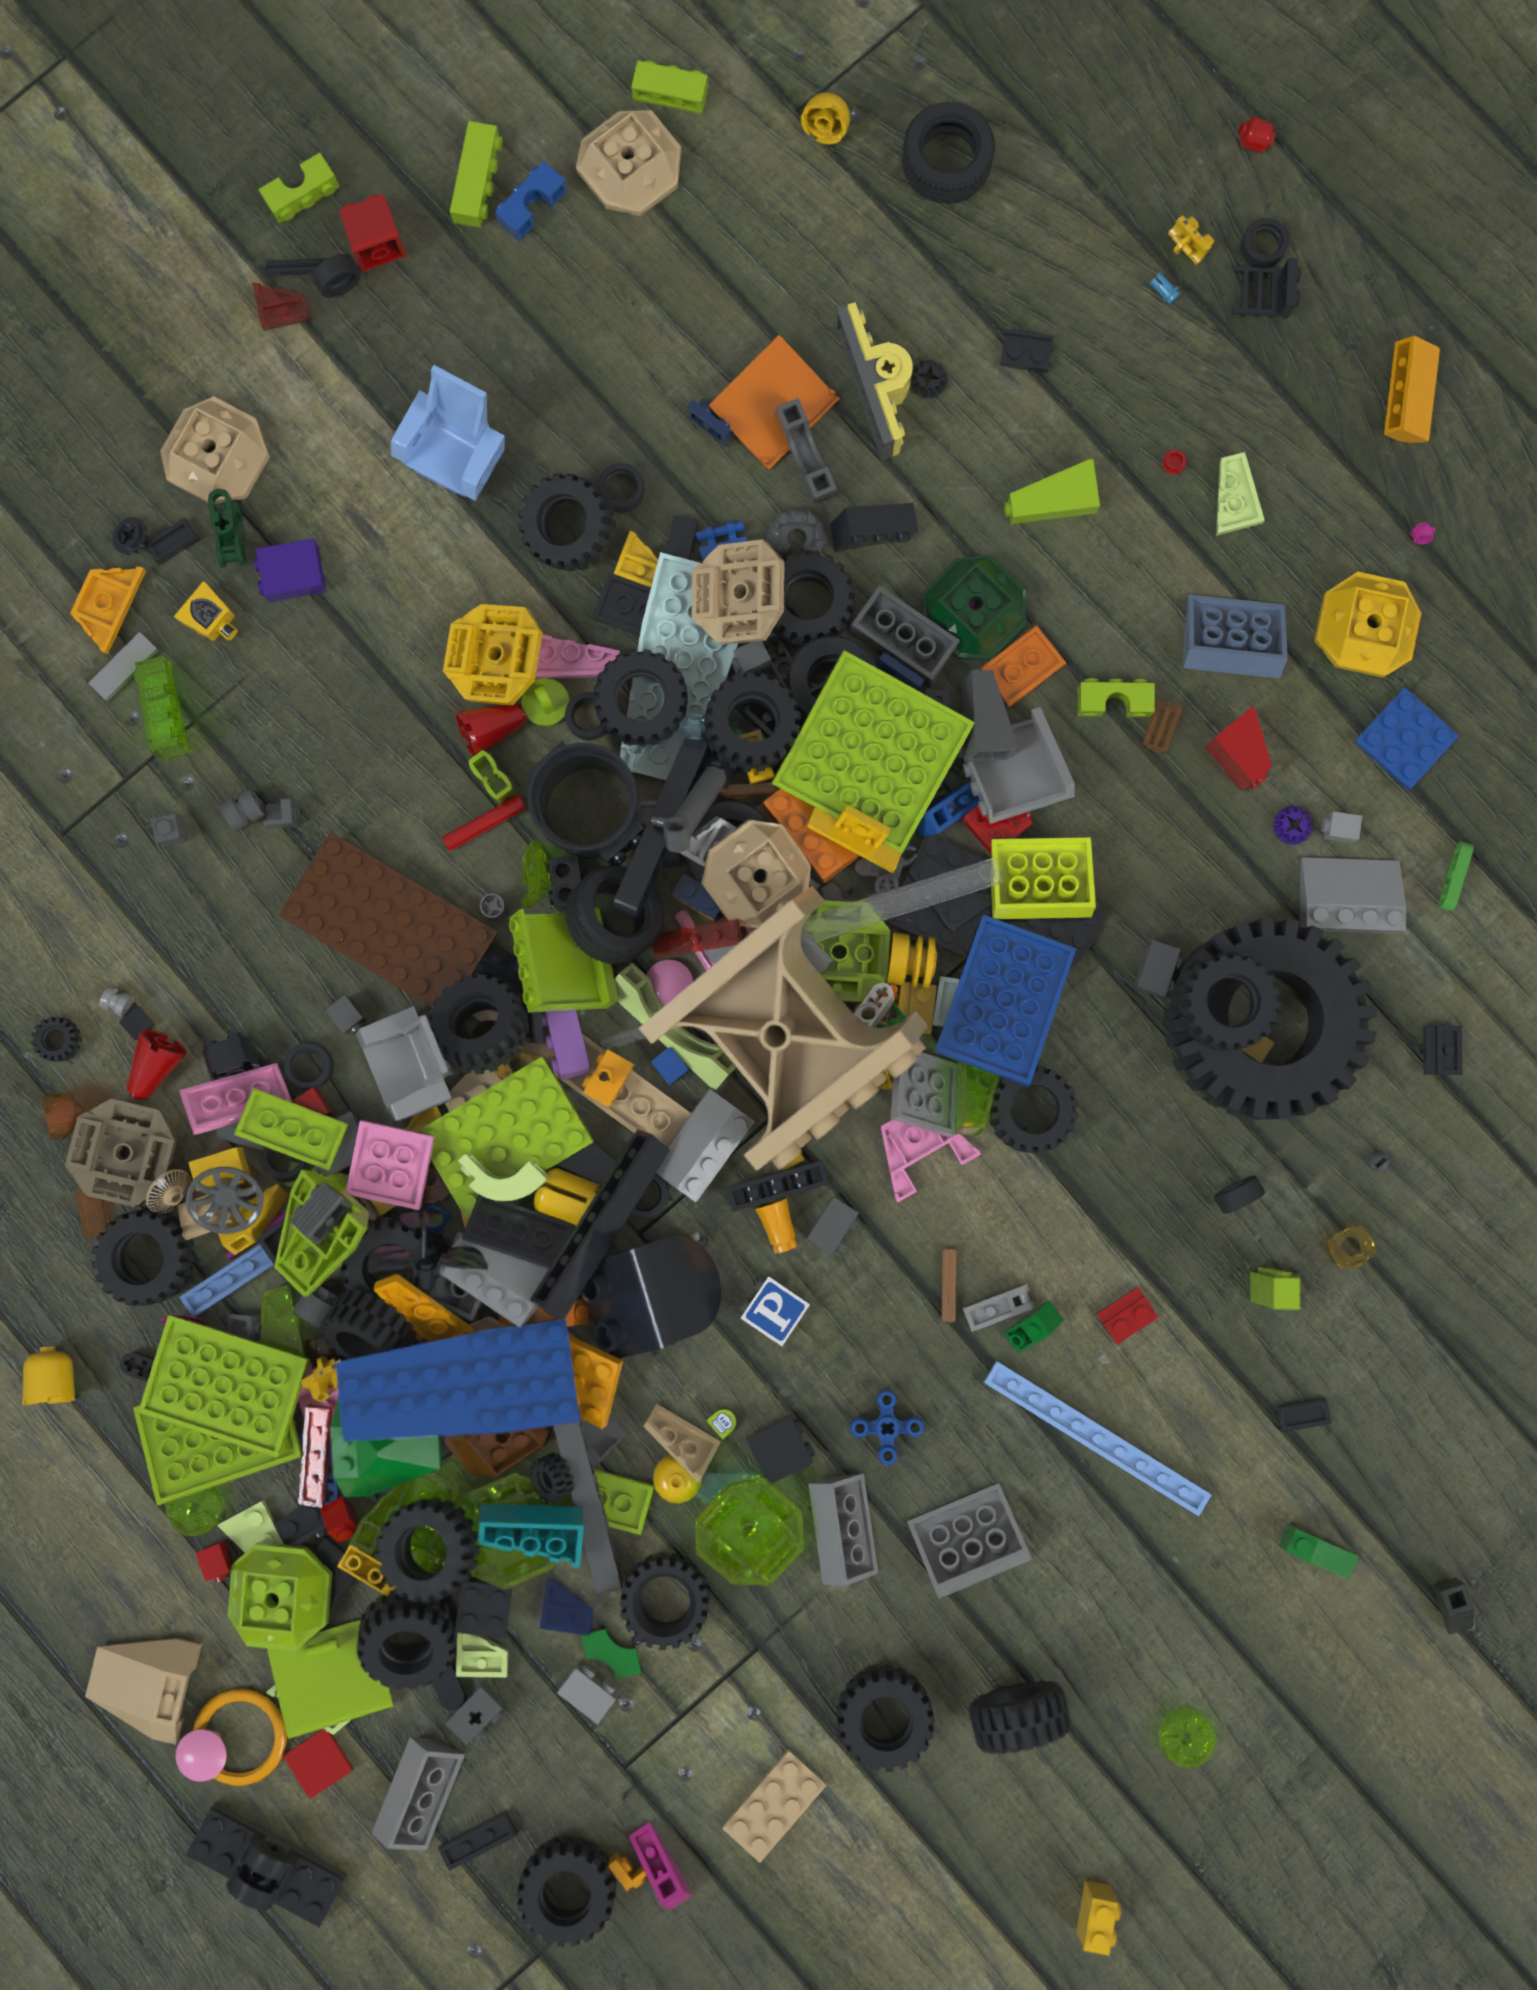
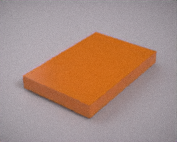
M1036 625L980 669L993 670L1002 700L1009 709L1065 666L1066 661Z

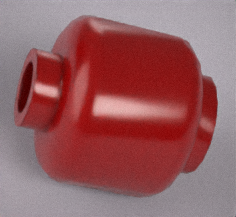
M1253 116L1247 122L1243 121L1241 123L1237 136H1240L1241 147L1259 154L1271 147L1276 132L1273 131V124L1271 122Z

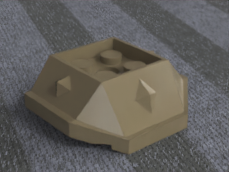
M111 1098L77 1117L65 1166L86 1196L138 1207L146 1201V1195L152 1183L160 1175L169 1171L177 1139L162 1110ZM125 1146L130 1150V1156L127 1159H124L121 1154Z

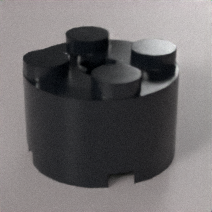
M241 1032L229 1034L226 1040L220 1042L214 1040L203 1044L204 1050L202 1054L211 1081L253 1070V1067H260L251 1038L242 1036Z

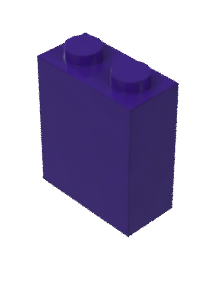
M313 538L256 549L257 557L254 558L256 571L260 572L261 581H258V587L261 596L264 595L269 602L327 592L319 545Z

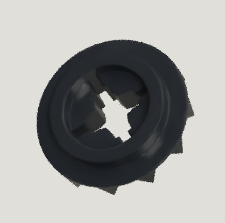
M933 359L929 361L921 360L913 366L910 386L917 395L924 398H933L944 391L947 385V371H945L941 363L934 362ZM930 370L931 376L935 380H931L928 387H926V380L922 376H926Z
M129 517L117 525L112 541L118 552L130 556L132 552L138 553L139 547H145L143 541L149 537L146 534L148 528L144 525L143 521L136 517ZM127 533L135 536L134 539L130 540V538H128L129 536L127 535Z

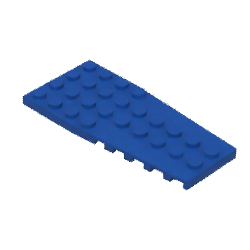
M566 1320L528 1324L522 1327L513 1326L490 1329L336 1363L344 1442L410 1437L428 1438V1436L445 1437L463 1434H498L579 1423L580 1421Z

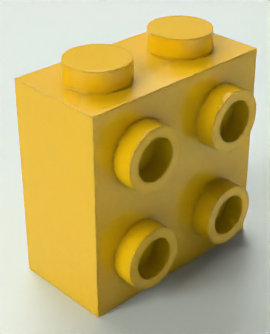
M1085 1880L1076 1932L1084 1951L1109 1956L1110 1948L1114 1947L1116 1943L1114 1925L1115 1920L1119 1921L1121 1905L1118 1904L1117 1897L1108 1884Z

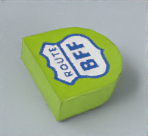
M726 1408L717 1410L706 1420L722 1440L736 1426L735 1414Z

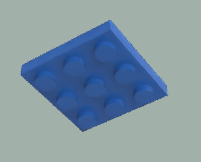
M1404 687L1356 738L1354 743L1409 791L1459 735Z

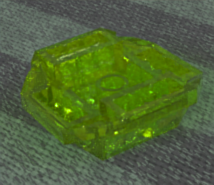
M764 1476L729 1483L695 1520L696 1554L732 1585L759 1584V1586H770L804 1550L801 1508ZM748 1525L754 1526L748 1532L742 1531Z

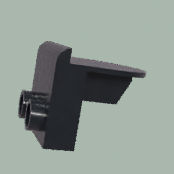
M677 1235L604 1256L580 1294L588 1302L595 1324L594 1339L600 1350L620 1359L672 1346L678 1341L707 1329L714 1321L719 1310L721 1284L717 1268L709 1253L693 1239Z

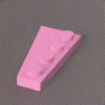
M543 634L535 679L597 678L599 672L605 669L604 665L609 660L611 662L615 660V656L620 654V651L591 644H579L576 641L567 639L566 641Z

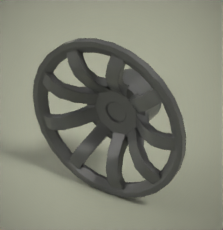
M216 1167L202 1172L191 1182L186 1194V1206L192 1219L202 1228L220 1234L237 1233L250 1227L259 1218L264 1205L263 1192L258 1182L245 1171L232 1167ZM219 1173H232L235 1175L233 1178H221ZM212 1175L215 1186H205L200 1181ZM243 1177L252 1186L247 1189H240L238 1182ZM195 1188L203 1193L210 1194L199 1200L192 1199ZM256 1192L257 1204L249 1203L241 1196H248ZM212 1202L213 1204L209 1210L201 1217L194 1209V1207L204 1206ZM238 1205L255 1212L246 1220L240 1213ZM218 1208L221 1209L220 1227L207 1222ZM231 1209L239 1225L226 1227L227 1213Z

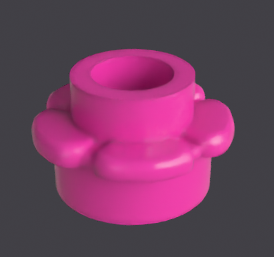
M1419 523L1411 530V537L1416 544H1427L1434 539L1433 534L1436 530L1428 523Z

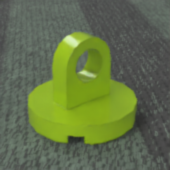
M542 678L535 680L522 695L521 705L530 722L542 727H552L565 719V710L570 698L567 690L561 683L554 679Z

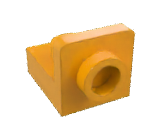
M618 1852L610 1857L608 1867L626 1891L631 1887L636 1889L645 1882L647 1874L643 1866L632 1872L633 1866L627 1857L624 1856L622 1858Z

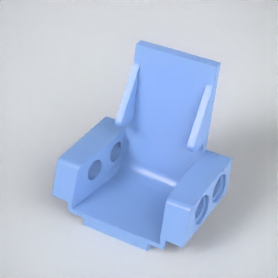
M435 365L431 369L429 393L426 394L419 390L391 440L392 457L402 461L404 465L413 469L421 476L455 494L458 493L463 497L467 496L476 501L505 450V436L491 429L487 422V393Z

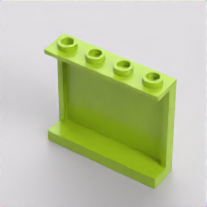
M594 907L597 919L603 925L600 908ZM520 909L510 917L509 928L513 933L514 953L518 959V974L520 980H522L523 1000L527 1005L528 1013L606 1009L619 1001L611 963H603L591 958L576 945L567 929L565 913L524 914V909Z

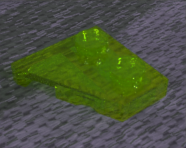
M532 840L523 853L522 884L527 885V895L524 899H521L522 907L531 908L550 882V875L545 864L546 854L543 851L541 841Z

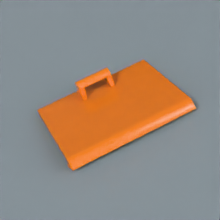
M778 335L708 407L718 418L724 419L730 425L731 432L765 468L770 470L789 450L774 415L776 407L799 398L807 416L809 428H811L840 398L835 395L836 393L833 389L830 390L790 345Z

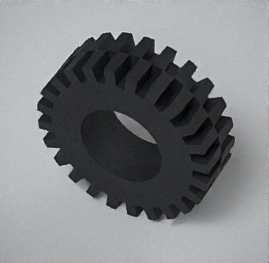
M1263 918L1252 923L1244 922L1213 936L1209 941L1198 946L1192 952V957L1182 963L1176 972L1179 975L1177 982L1174 983L1170 994L1167 993V997L1171 998L1170 1008L1164 1010V1022H1169L1170 1034L1165 1036L1167 1047H1174L1177 1058L1172 1061L1177 1071H1185L1189 1078L1186 1084L1193 1091H1201L1206 1096L1204 1101L1213 1107H1223L1227 1110L1228 1114L1238 1117L1246 1116L1254 1120L1289 1119L1295 1116L1308 1115L1316 1112V1108L1319 1106L1330 1105L1339 1099L1337 1093L1340 1090L1350 1089L1357 1081L1353 1076L1355 1070L1366 1067L1370 1056L1363 1053L1365 1046L1375 1043L1376 1031L1368 1030V1020L1377 1017L1376 1005L1367 1006L1364 995L1373 991L1369 980L1359 981L1355 971L1362 966L1355 957L1344 958L1340 952L1345 946L1337 939L1329 941L1323 939L1321 936L1324 930L1316 926L1302 928L1298 926L1299 921L1294 919L1275 922L1273 918ZM1233 952L1241 953V956L1249 955L1254 957L1256 963L1262 962L1267 966L1265 971L1268 974L1273 973L1275 978L1290 985L1299 994L1305 1005L1308 1016V1030L1305 1041L1299 1051L1287 1062L1279 1066H1270L1251 1059L1241 1050L1217 1051L1211 1049L1208 1045L1203 1046L1198 1043V1038L1195 1036L1191 1037L1187 1032L1189 1028L1186 1023L1182 1024L1180 1017L1183 1015L1182 1011L1178 1010L1177 1003L1181 1000V996L1178 995L1179 989L1183 987V980L1192 971L1193 967L1215 955ZM1225 978L1218 980L1210 987L1207 994V1006L1210 1014L1218 1023L1229 1026L1228 1013L1231 1000L1237 989L1242 985L1235 979Z

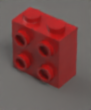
M979 805L962 819L963 824L990 855L992 839H1016L1033 823L1030 820L1032 818L1031 814L1026 812L990 824L987 816H982Z

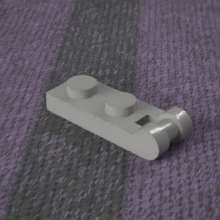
M1022 1284L963 1307L962 1309L971 1332L1036 1308L1034 1300H1031L1028 1294L1030 1291L1028 1284ZM1019 1296L1022 1304L1015 1306L1013 1297Z

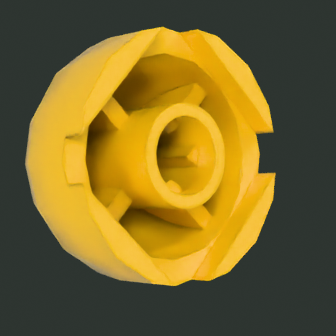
M829 92L819 93L812 97L801 115V124L808 135L812 133L814 136H817L816 141L823 144L838 143L845 136L850 123V112L846 102L838 95Z
M670 1454L665 1455L658 1462L653 1474L655 1490L661 1498L670 1503L680 1504L691 1500L697 1495L702 1486V1479L698 1483Z

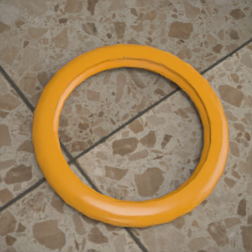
M231 1689L211 1698L200 1710L193 1727V1731L199 1729L206 1730L208 1721L219 1708L225 1704L239 1701L252 1703L260 1707L270 1718L274 1728V1745L266 1761L249 1772L233 1773L222 1769L214 1777L217 1781L232 1786L250 1785L270 1775L280 1763L287 1744L284 1720L278 1707L268 1697L249 1689Z

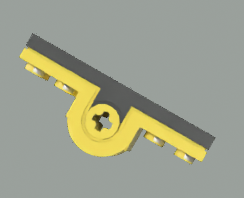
M856 302L848 304V307L845 305L837 308L836 330L880 458L883 460L891 457V455H899L901 445H903L902 437L905 436L902 423H897L895 414H897L896 405L902 404L908 394L913 365L909 353L903 347L890 342L876 346L873 345L870 332L866 333L864 324H866L862 309L858 310Z

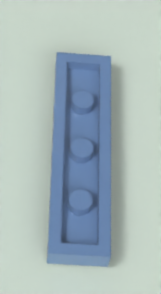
M259 1244L180 1296V1299L190 1315L196 1317L274 1266V1264Z

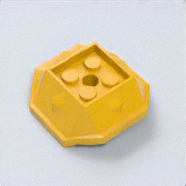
M1357 571L1324 594L1314 642L1323 650L1336 668L1384 678L1412 660L1421 611L1406 582ZM1367 619L1374 620L1376 628H1371L1367 623Z
M480 604L469 611L464 617L458 618L451 623L443 672L452 681L463 698L469 702L513 706L535 681L543 632L526 607Z

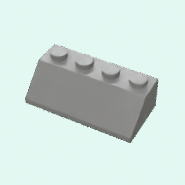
M708 1089L667 1145L670 1151L656 1173L690 1199L697 1202L755 1121L714 1091Z
M864 1473L825 1478L809 1483L823 1585L846 1586L878 1574Z
M410 1737L371 1834L387 1849L427 1850L465 1754L432 1739Z

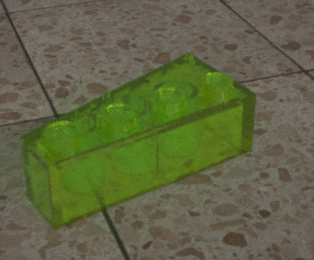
M164 656L135 662L136 671H134V678L139 687V700L142 706L148 752L162 761L190 755L191 750L171 661Z
M957 1061L955 1134L980 1136L986 1127L999 1076Z

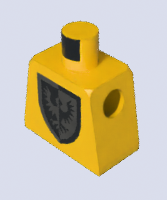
M204 581L174 615L181 624L211 641H215L220 634L230 641L238 631L230 624L235 615Z

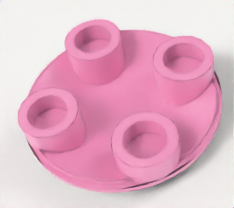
M663 960L656 963L649 969L646 975L651 980L653 989L663 1007L693 983V977L689 969L684 964L675 960Z
M199 1729L188 1733L182 1738L176 1750V1763L184 1776L191 1780L202 1782L214 1778L221 1772L225 1766L227 1756L226 1747L221 1739V1735L216 1731Z

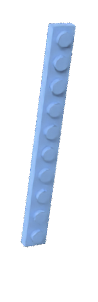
M995 1361L983 1381L988 1386L1197 1516L1201 1514L1210 1499L1211 1494L1000 1362Z

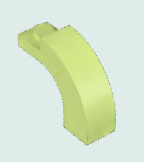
M471 1152L465 1153L458 1160L462 1164L461 1170L468 1177L471 1178L473 1176L475 1178L469 1187L478 1194L492 1200L511 1201L523 1198L537 1190L549 1179L547 1173L534 1160L529 1161L518 1173L510 1177H501L491 1173Z

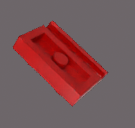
M1135 1287L1096 1313L1117 1345L1159 1318L1139 1287Z

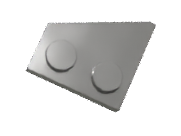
M716 816L694 832L690 837L689 848L679 853L705 867L708 849L734 831L736 827Z

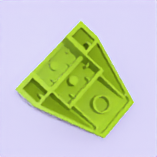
M301 1170L290 1193L274 1268L304 1297H308L357 1248L367 1229L369 1212L338 1183L307 1170ZM325 1182L337 1190L352 1207L338 1221V1224L332 1228L331 1232H328L325 1239L320 1244H317L306 1238L290 1220L293 1218L295 1210L299 1206L304 1205L311 1197L312 1190Z

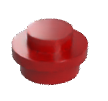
M1178 450L1168 451L1162 459L1163 469L1173 475L1181 473L1187 463L1185 455Z

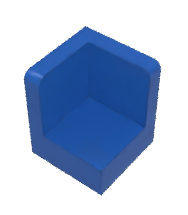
M671 1047L651 1061L670 1086L690 1071Z

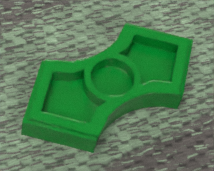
M607 1627L581 1634L587 1660L596 1659L605 1662L612 1668L617 1679L641 1674L642 1670L636 1646H624L617 1643L610 1636Z

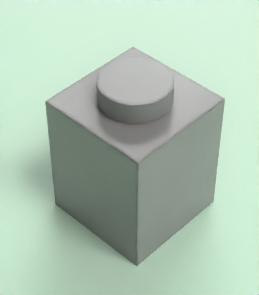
M1331 812L1322 821L1321 831L1324 832L1323 839L1346 843L1358 841L1362 816Z

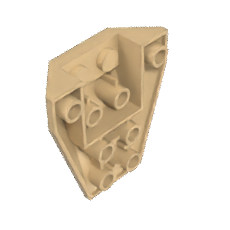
M173 1638L100 1645L96 1650L85 1697L151 1739L177 1745L184 1718H180L190 1674L196 1669L202 1644Z

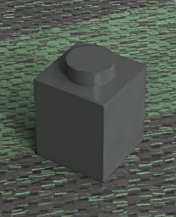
M171 814L151 819L155 843L167 847L188 842L182 817Z
M346 995L342 996L325 1010L341 1032L347 1035L350 1033L352 1035L356 1034L360 1028L364 1027L362 1023L367 1020L353 1000Z

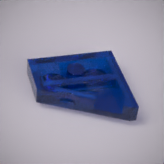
M548 1578L540 1629L590 1636L594 1609L554 1579Z

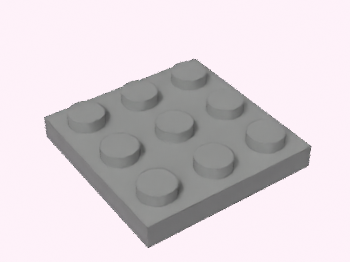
M921 1052L914 1064L896 1078L893 1077L890 1119L947 1137L955 1135L959 1064Z

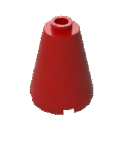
M516 703L513 706L496 705L456 712V721L462 739L465 738L469 744L466 747L472 757L482 750L488 751L522 728L524 720H527L523 707H518Z
M144 1029L143 1032H140L126 1086L129 1096L136 1100L148 1099L185 1057L187 1050L180 1042L175 1040L174 1043L166 1040L168 1035L155 1030Z

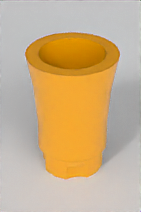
M787 1197L766 1202L754 1208L767 1233L770 1245H773L775 1254L789 1251L798 1246L789 1213Z

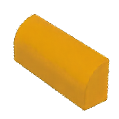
M1417 336L1395 341L1384 435L1408 443L1429 441L1440 353L1439 347Z

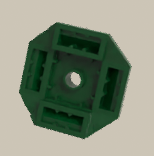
M992 555L956 558L922 592L923 616L960 640L952 653L957 659L990 661L1026 626L1027 588ZM976 601L980 603L981 609L972 610L969 603Z

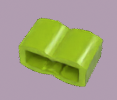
M482 750L469 760L472 772L484 783L485 789L496 802L502 804L515 795L512 783L500 771L499 766L491 755Z

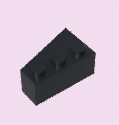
M913 503L845 508L829 524L835 552L895 541L897 543H904L910 541L911 537L918 532Z

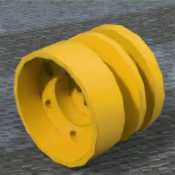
M893 932L886 983L903 986L906 975H910L912 987H917L918 977H922V988L929 989L930 982L935 974L937 960L935 937H928L925 948L922 947L923 936H918L915 946H910L909 934Z

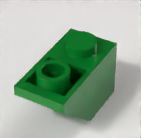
M1048 1300L1030 1311L1003 1334L1015 1350L1020 1353L1050 1336L1064 1319Z

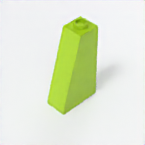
M1088 459L1010 493L1007 502H1004L1005 516L1010 517V524L1096 514L1100 507L1093 459Z

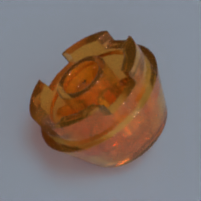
M51 1092V1095L41 1096L50 1140L59 1138L63 1140L72 1135L77 1117L83 1114L81 1104L75 1105L73 1094Z

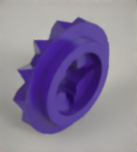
M1288 806L1280 810L1275 816L1273 822L1274 832L1282 842L1289 845H1297L1307 840L1312 833L1313 820L1310 818L1309 812L1300 806ZM1289 819L1292 821L1300 819L1297 825L1298 831L1296 829L1286 831L1290 826Z

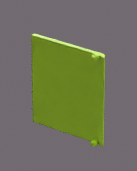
M360 1620L318 1632L297 1651L267 1648L288 1739L394 1707L389 1687L381 1685L379 1680L375 1682L369 1677V1672H364L360 1666L361 1662L357 1657Z

